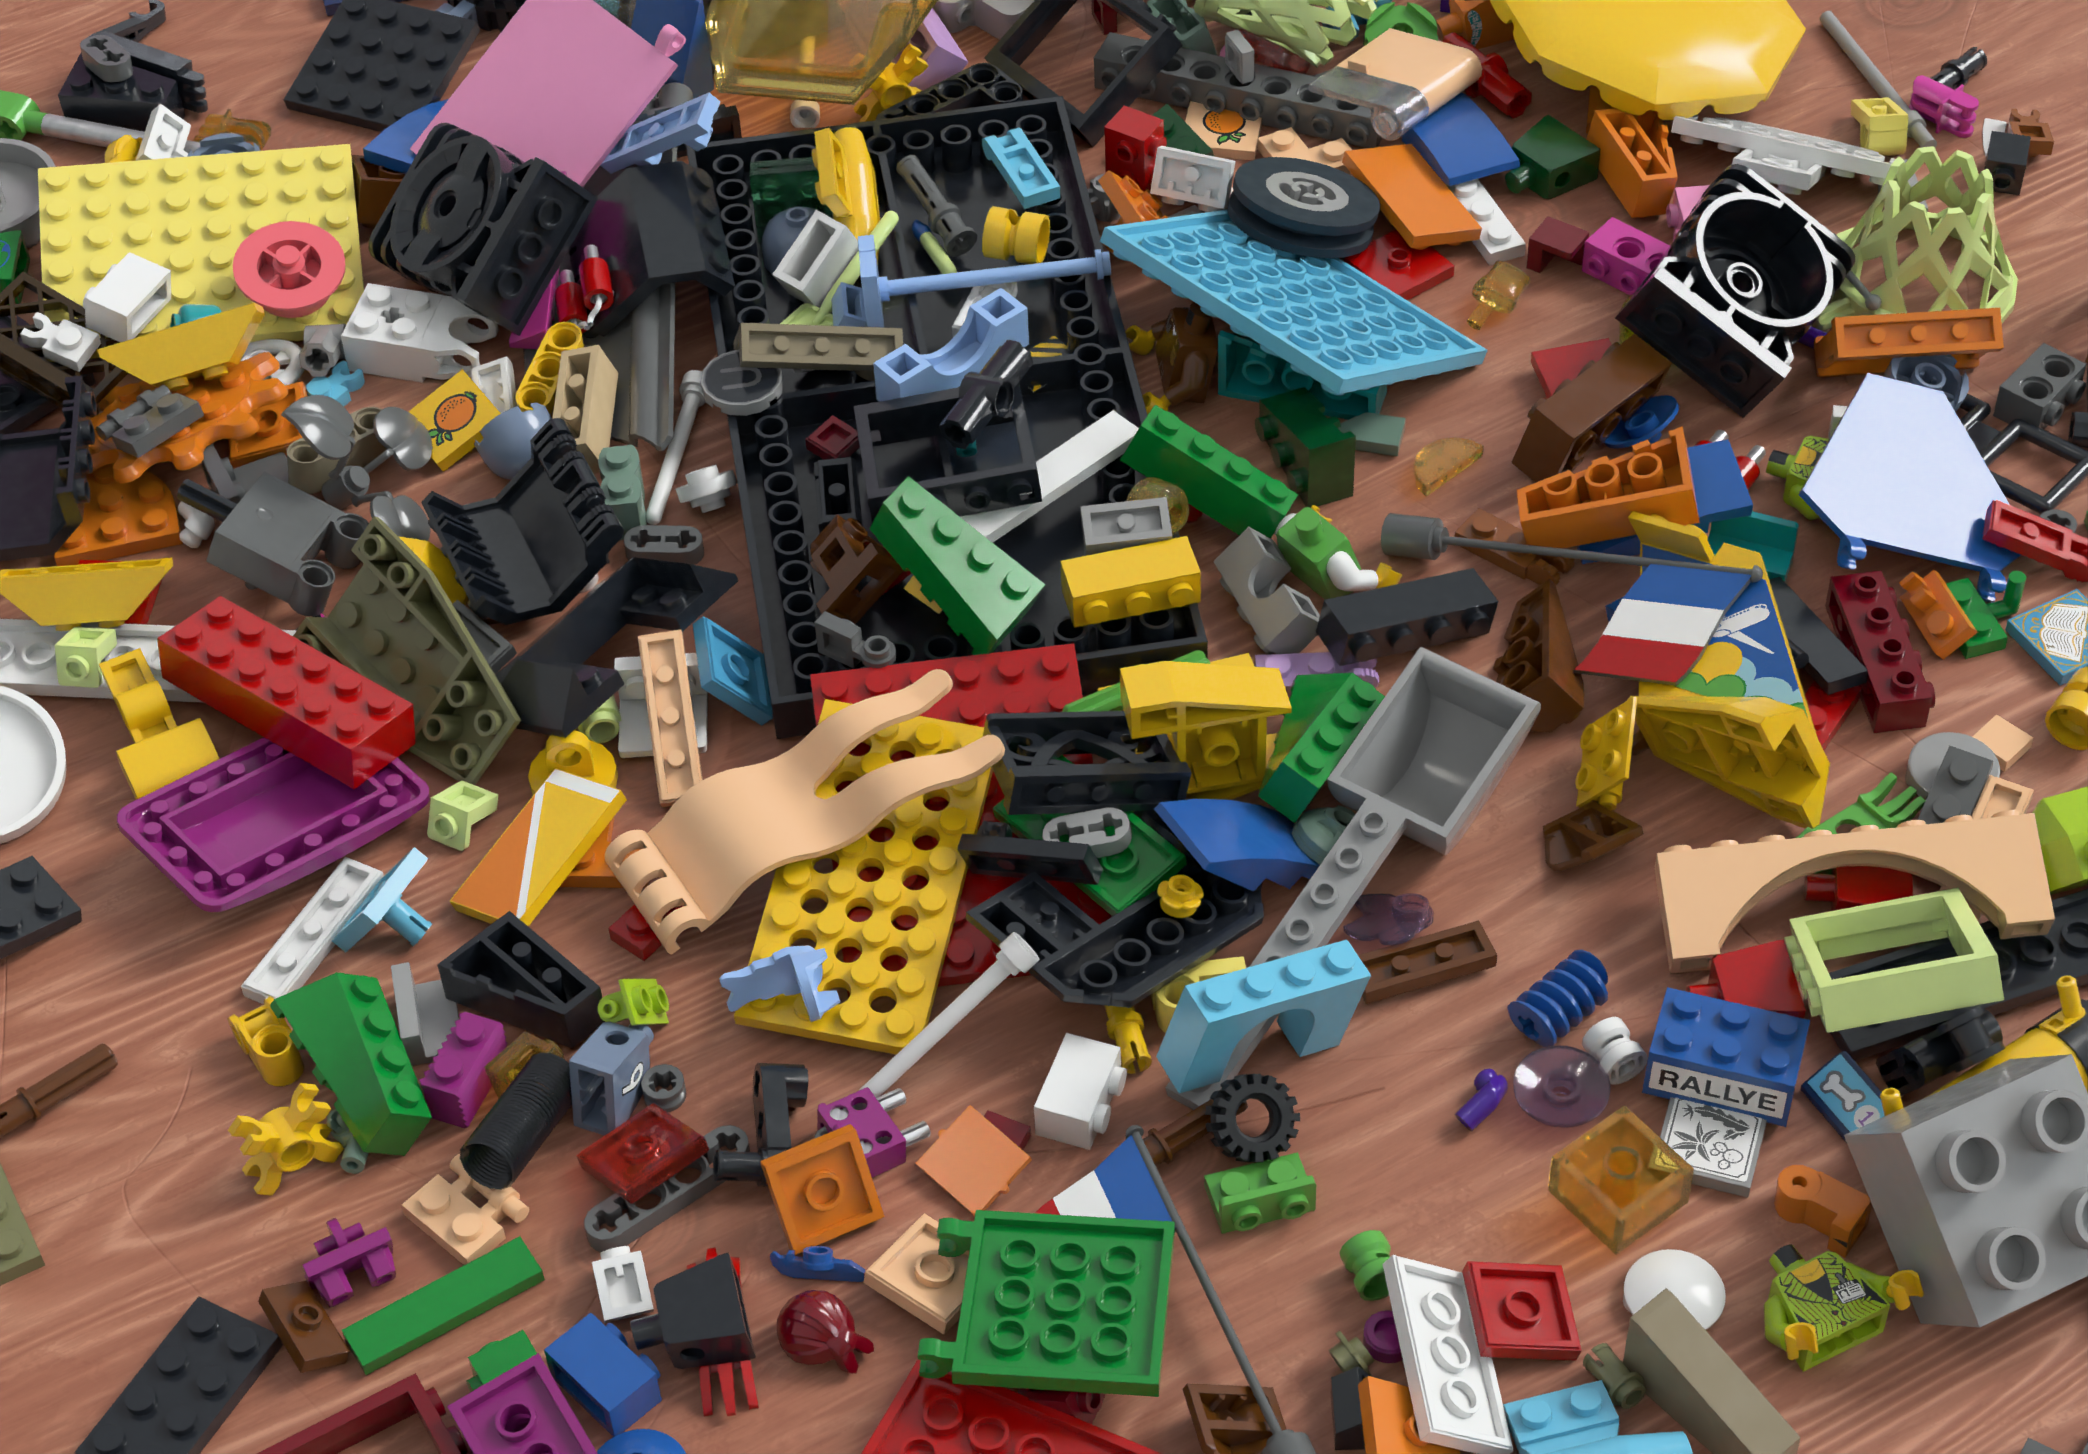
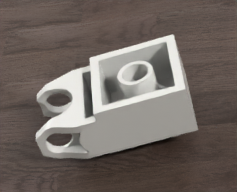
M368 283L341 335L349 371L355 372L357 369H361L365 374L423 383L426 377L439 380L450 379L462 369L470 377V369L480 366L479 352L466 344L480 343L494 338L499 330L497 323L477 314L451 296ZM471 318L481 319L488 325L489 329H480L467 321ZM453 355L466 357L471 362V365L463 366L458 364L453 359Z

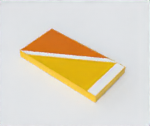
M555 768L454 894L450 903L456 911L490 924L510 911L529 926L627 801L623 792L620 789Z

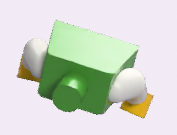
M1312 505L1311 508L1305 507L1297 514L1292 513L1285 516L1274 533L1277 537L1278 548L1291 567L1290 572L1325 600L1349 595L1354 591H1368L1396 585L1402 577L1401 573L1393 571L1391 566L1382 562L1376 571L1361 570L1347 537L1331 525L1332 519L1319 513L1320 508Z

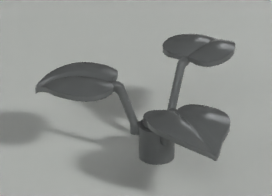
M311 395L295 401L282 412L281 415L296 427L304 440L318 454L330 460L339 459L335 469L329 473L330 479L322 486L323 497L329 505L343 510L351 504L358 507L362 503L370 502L371 517H380L397 536L429 541L431 531L428 518L414 500L405 495L393 498L389 491L365 494L370 484L368 474L393 455L397 463L407 471L418 470L430 460L433 449L431 436L426 427L414 415L398 407H386L378 412L373 420V429L376 438L387 450L362 468L360 466L345 467L356 443L355 439L350 436L354 428V422L346 408L338 401L324 395Z

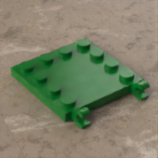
M976 1210L974 1221H962L949 1217L939 1219L937 1238L940 1239L938 1255L957 1257L968 1250L970 1252L956 1342L941 1341L935 1338L920 1339L917 1355L918 1360H921L919 1376L934 1379L952 1372V1384L1159 1397L1175 1222Z

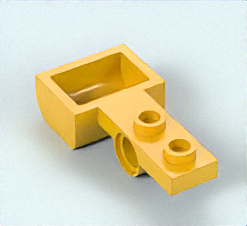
M141 648L99 664L105 682L134 742L132 745L116 750L120 767L136 800L220 759L201 718L177 726L159 682L155 680Z

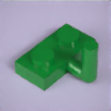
M2010 572L2003 600L1989 604L1984 602L1969 578L1946 583L1978 632L1959 647L1965 659L2006 648L2008 636L1996 619L2011 616L2018 612L2026 582V575L2023 572Z

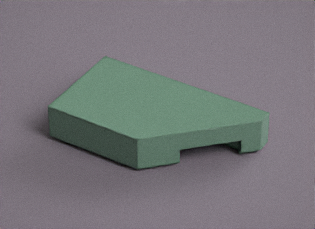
M1365 412L1340 423L1341 427L1338 429L1342 433L1351 431L1356 436L1355 450L1398 456L1405 431L1406 418Z

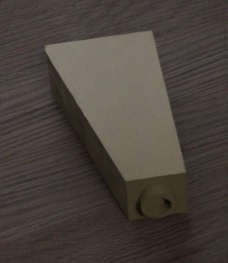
M1665 1288L1630 1317L1623 1359L1624 1365L1631 1372H1639L1644 1379L1645 1394L1712 1454H1797L1801 1437L1671 1291Z

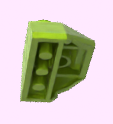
M2088 787L2039 800L2032 813L2035 814L2050 895L2088 885Z

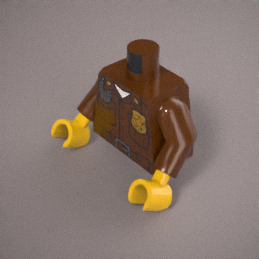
M1195 302L1190 307H1175L1171 309L1168 317L1153 324L1149 331H1145L1136 325L1130 326L1125 331L1126 337L1133 340L1129 343L1130 350L1140 355L1148 354L1153 348L1154 341H1157L1155 352L1164 395L1161 398H1158L1151 392L1142 395L1147 416L1154 405L1168 411V406L1172 404L1175 407L1183 401L1205 402L1218 355V341L1212 316L1203 313L1200 310L1201 306Z

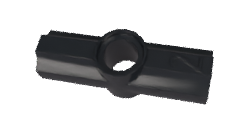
M1006 340L996 350L980 373L968 372L964 376L959 388V400L939 425L941 436L947 439L953 447L966 449L969 444H973L994 415L999 417L1005 416L1009 412L1014 400V388L1033 364L1031 352L1022 347L1020 342Z

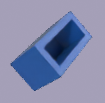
M589 1313L544 1349L549 1372L554 1380L613 1437L623 1433L662 1401L657 1380L660 1378V1372L653 1361L643 1353L637 1356L628 1348L624 1335L614 1324L608 1323L604 1325L592 1313Z

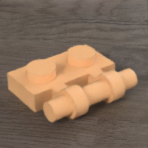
M458 1154L450 1163V1169L459 1176L455 1182L450 1184L437 1174L402 1204L404 1215L459 1262L466 1265L492 1251L506 1239L503 1227L498 1224L502 1219L508 1216L516 1223H519L527 1217L529 1207L519 1200L520 1194L512 1187L500 1190L480 1185L464 1170L460 1154ZM477 1192L488 1199V1202L481 1208L469 1200Z

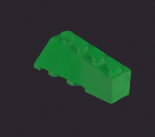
M1154 405L1120 459L1123 463L1239 536L1250 527L1271 539L1279 523L1286 516L1298 496L1297 493L1287 488L1283 482L1271 478L1252 466L1246 459L1236 456L1217 444L1210 436L1201 434L1179 420L1175 414L1165 411L1157 405Z
M1354 673L1297 675L1293 680L1290 689L1292 693L1289 699L1292 713L1283 714L1282 726L1277 732L1274 741L1276 744L1275 749L1269 758L1258 797L1294 823L1327 782L1332 771L1385 697L1372 684L1363 681Z
M336 972L274 999L270 1004L271 1009L277 1018L286 1017L293 1028L289 1037L298 1050L306 1048L316 1064L312 1071L320 1085H325L337 1096L338 1099L334 1103V1107L363 1152L405 1156L432 1116L378 979L364 975L359 976Z

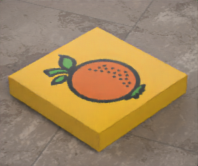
M463 369L408 411L428 430L433 446L431 458L443 472L475 448V440L479 443L483 440V436L480 433L482 428L501 414Z

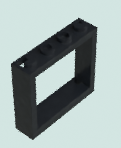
M1034 0L984 57L987 63L997 66L1017 82L1022 88V94L1030 100L1059 96L1022 69L1020 65L1077 0ZM1101 0L1150 35L1151 38L1084 114L1064 100L1072 132L1092 147L1105 135L1104 126L1124 105L1129 107L1183 46L1174 34L1177 29L1176 26L1168 22L1162 14L1157 18L1153 16L1151 8L1142 0Z
M1018 383L1014 388V400L1009 412L1002 417L994 415L986 426L1014 422L1022 463L917 482L959 517L1043 502L1020 384ZM960 387L854 406L872 522L883 502L899 486L880 489L873 447L941 435L939 425L959 400Z

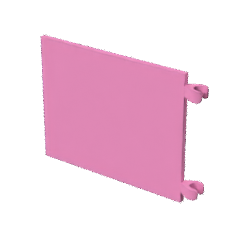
M526 0L410 150L417 155L434 126L447 122L469 131L473 135H478L493 145L502 147L524 162L530 159L534 160L537 157L560 172L566 171L567 177L584 187L624 136L628 128L635 122L678 67L668 57L678 52L684 46L686 38L674 26L667 24L661 29L655 46H653L593 0Z

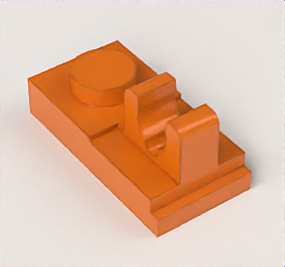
M1912 571L1899 582L1901 587L1907 590L1899 598L1934 653L1943 660L1978 633L1937 571H1931L1924 578Z

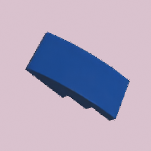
M1461 92L1421 121H1415L1406 116L1398 100L1391 102L1390 121L1401 127L1402 142L1412 144L1448 186L1520 167L1518 157L1489 117L1464 93Z
M448 99L421 107L386 128L363 148L365 161L394 171L407 173L416 157V154L410 148Z
M1729 439L1688 447L1700 523L1691 525L1697 526L1704 533H1708L1710 522L1750 516L1753 510V502ZM1637 535L1576 546L1577 550L1626 556L1640 554V540ZM1581 559L1582 564L1598 562Z
M1188 799L1160 802L1154 808L1204 870L1253 892L1265 879L1291 889L1302 876L1311 879L1320 866L1296 844L1292 834L1295 823L1282 813L1267 807L1234 800Z

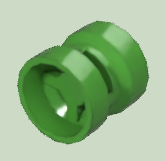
M1378 1230L1364 1231L1353 1236L1342 1246L1339 1252L1345 1268L1356 1275L1353 1281L1358 1294L1362 1299L1368 1301L1379 1300L1389 1296L1383 1263L1390 1258L1391 1247L1384 1233Z

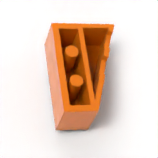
M1616 108L1595 110L1586 140L1600 148L1598 169L1631 218L1666 214L1667 205L1670 203L1678 178L1672 147H1668L1667 142L1668 126L1664 125L1663 119L1658 117L1657 111L1648 110L1643 115H1633Z

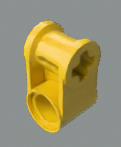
M269 996L264 999V1005L240 1017L233 1014L227 1019L243 1052L249 1055L263 1079L273 1086H286L299 1079L303 1073L304 1064L299 1050L289 1037L292 1030L285 1018H277L270 1007L274 999Z

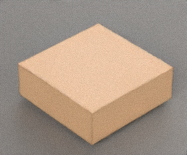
M1995 715L1972 736L1983 742L1993 751L1999 761L2000 770L2004 772L2031 748L2034 738L1998 715Z

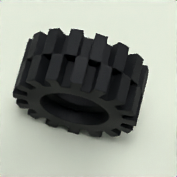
M1244 1074L1234 1076V1079L1225 1080L1220 1084L1222 1088L1212 1093L1210 1099L1214 1100L1212 1106L1206 1107L1205 1115H1211V1123L1205 1124L1207 1132H1213L1215 1136L1211 1139L1214 1146L1224 1149L1221 1152L1227 1157H1234L1236 1161L1263 1162L1264 1160H1273L1279 1157V1152H1286L1290 1148L1289 1139L1296 1138L1299 1131L1294 1129V1122L1300 1121V1113H1294L1293 1106L1298 1103L1295 1096H1288L1286 1092L1290 1089L1284 1083L1278 1084L1276 1082L1277 1078L1270 1075ZM1248 1099H1256L1262 1102L1269 1113L1268 1126L1257 1137H1249L1243 1134L1236 1122V1113L1239 1106Z

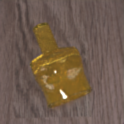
M1500 260L1496 261L1488 274L1478 280L1472 289V295L1479 304L1467 319V323L1472 328L1480 330L1493 311L1511 313L1516 308L1521 294L1530 284L1529 276L1509 263Z

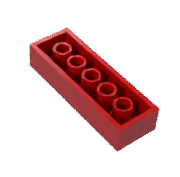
M219 596L157 638L161 673L164 680L354 790L416 744L414 710L411 702L222 596Z

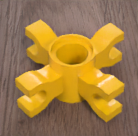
M909 43L901 53L896 64L886 62L875 67L866 59L858 56L849 66L851 71L859 74L856 78L858 84L873 89L868 97L860 100L853 108L855 113L862 116L859 120L860 122L874 121L882 111L922 91L908 85L913 78L921 75L928 67L927 62L919 58L922 54L919 48Z
M300 1083L292 1095L290 1107L273 1109L259 1121L248 1116L237 1115L229 1127L228 1131L231 1136L246 1139L240 1150L243 1155L253 1157L246 1162L242 1171L246 1176L260 1177V1180L254 1186L257 1194L273 1195L280 1185L283 1172L299 1170L306 1166L313 1158L323 1162L334 1163L344 1148L340 1142L326 1140L332 1131L327 1124L318 1123L326 1118L331 1108L328 1103L313 1101V1098L319 1092L315 1084Z

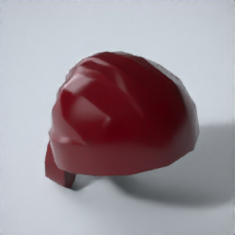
M807 1290L793 1296L781 1309L777 1318V1336L780 1346L787 1356L797 1363L815 1365L835 1359L842 1371L856 1374L859 1365L853 1351L865 1354L874 1352V1344L868 1338L855 1333L854 1319L846 1305L835 1295L827 1291Z

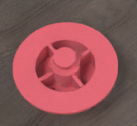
M298 221L278 222L256 230L240 244L233 259L234 279L240 291L252 302L262 306L265 311L284 318L303 317L320 309L341 284L346 267L342 247L330 233L313 224Z

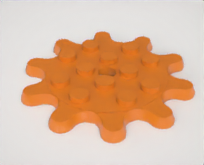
M263 352L240 361L236 366L227 368L228 374L223 377L204 380L202 375L189 379L188 387L172 391L171 394L179 393L198 401L204 416L139 458L117 449L112 437L104 441L98 435L96 427L105 422L107 415L117 408L124 410L137 401L136 397L146 390L153 391L158 387L150 385L143 380L139 383H130L123 387L115 386L98 403L100 410L103 412L91 417L95 432V444L89 445L93 471L104 465L114 463V480L117 483L123 484L139 478L145 470L156 463L170 461L173 462L177 470H188L199 465L204 460V449L221 439L241 440L252 436L259 430L260 426L250 413L261 406L276 403L288 394L287 387L278 378L265 379L280 368L279 361L271 353Z

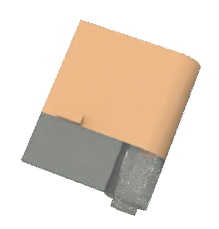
M1389 28L1309 84V92L1369 108L1375 132L1386 140L1394 141L1478 81L1482 74V66L1478 57L1467 48Z

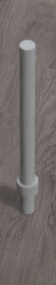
M1831 11L1822 13L1819 18L1822 25L1881 98L1889 97L1908 114L1907 137L1914 138L1921 148L1931 146L1936 148L1937 141L1926 129V122L1916 110H1911L1836 16Z

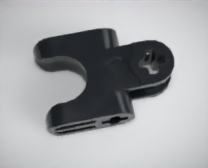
M1978 1005L1937 1026L1935 1030L1879 1057L1876 1065L1887 1087L1899 1090L1900 1096H1903L1953 1071L1956 1073L2004 1050L2002 1031L1995 1017L1988 1010L1984 1009L1982 1005Z

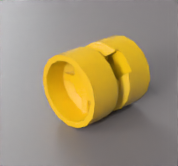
M992 206L987 214L983 230L982 252L984 257L1008 261L1012 255L1018 263H1043L1050 236L1049 216L1025 211L1019 217L1016 210Z
M2088 667L2080 668L2073 674L2063 688V692L2047 711L2045 717L2046 727L2050 734L2062 745L2076 750H2088Z

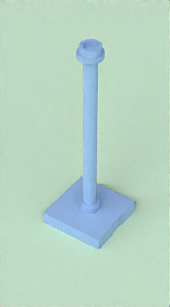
M874 235L858 236L860 275L867 327H884L882 301H890V296L1097 273L1098 280L1104 279V276L1111 275L1109 251L1101 252V249L1094 250L1095 257L888 280L887 276L879 277Z

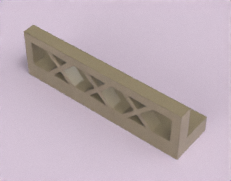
M740 323L734 339V350H739L740 367L874 371V362L903 346L902 328Z

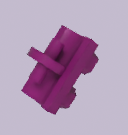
M336 1218L326 1222L330 1236L313 1243L320 1257L303 1264L306 1274L305 1279L312 1290L317 1288L318 1293L329 1308L343 1303L354 1296L346 1275L363 1267L372 1287L380 1286L396 1277L392 1257L393 1244L386 1227L365 1236L359 1222L342 1230Z

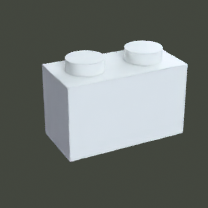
M816 210L772 275L788 294L804 303H810L820 308L827 293L858 252V240L847 226Z
M129 252L118 264L110 267L106 276L96 287H91L85 294L83 308L85 309L86 327L118 342L134 339L171 300V270Z
M1070 1033L1065 1034L1034 1105L1035 1135L1084 1149H1091L1097 1132L1104 1134L1111 1116V1106L1109 1104L1113 1095L1120 1096L1125 1085L1127 1069L1121 1067V1047Z

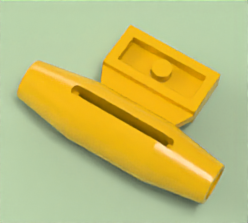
M830 128L814 132L816 148L812 149V159L819 172V181L815 183V189L822 205L826 204L833 212V219L847 226L857 240L858 236L870 235L880 221L875 171L863 133L856 128H842L834 134ZM879 250L876 252L877 265H878Z

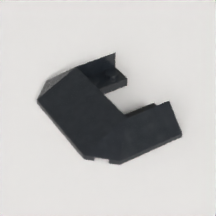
M638 557L630 559L597 584L495 674L521 719L515 729L566 738L625 684L618 670L583 665V662L626 624L667 630L681 629L683 632L739 581L736 574L687 563Z
M1134 811L1133 813L1185 855L1187 865L1175 875H1185L1192 878L1201 886L1204 893L1203 898L1200 899V906L1193 915L1186 918H1176L1166 914L1160 906L1161 897L1158 896L1156 889L1099 925L1034 871L967 911L966 920L998 947L1013 932L1021 936L1040 959L1028 972L1062 1001L1131 1008L1262 924L1264 918L1261 899L1263 882L1253 892L1204 870L1156 811Z

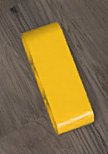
M559 322L548 329L516 392V404L522 412L533 410L530 403H539L545 405L553 419L561 352L584 347L581 329L576 324Z

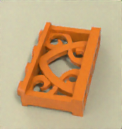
M2000 308L1834 317L1831 320L1832 329L1825 336H1817L1814 339L1816 374L1818 377L1867 375V373L1884 374L1892 358L1952 355L1957 360L1954 366L1956 369H1974L1979 366V359L1987 352H2000L2004 349Z

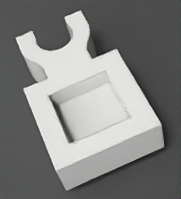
M38 312L33 316L35 327L42 330L32 332L24 328L20 333L24 344L31 347H42L44 357L80 372L101 344L98 333L63 319L59 326L51 323L47 316Z

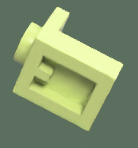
M73 627L54 645L58 683L62 686L98 688L103 683L99 664L117 646L116 629Z
M462 780L431 797L427 836L432 840L463 851L469 847L471 825L497 811L499 795Z

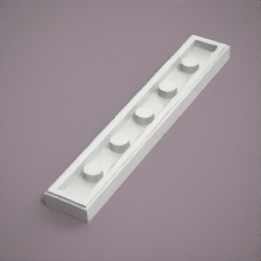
M1113 410L1036 462L1043 502L960 517L993 543L1123 455L1139 428Z

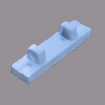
M708 92L630 126L600 166L612 174L633 164L638 166L659 164L664 151L683 143L696 151L706 148L713 132L711 127L713 115L717 112L721 101Z

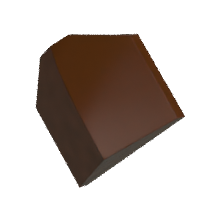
M1593 801L1543 826L1545 861L1553 871H1563L1591 862L1627 845L1643 835L1642 826Z
M1189 1383L1184 1386L1182 1390L1201 1450L1205 1454L1262 1453L1266 1447L1267 1440L1273 1434L1250 1386ZM1262 1387L1281 1429L1287 1430L1273 1387Z

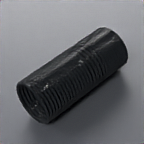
M538 1053L529 1059L460 1149L461 1163L472 1179L490 1189L502 1190L511 1187L572 1105L569 1062L552 1053Z

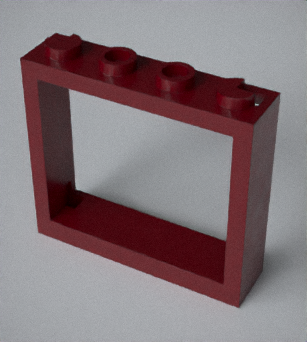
M415 1373L257 1454H337L416 1413L439 1454H466L468 1450L457 1427L453 1425L446 1428L441 1417L446 1415V1410L435 1388L432 1387L425 1391Z

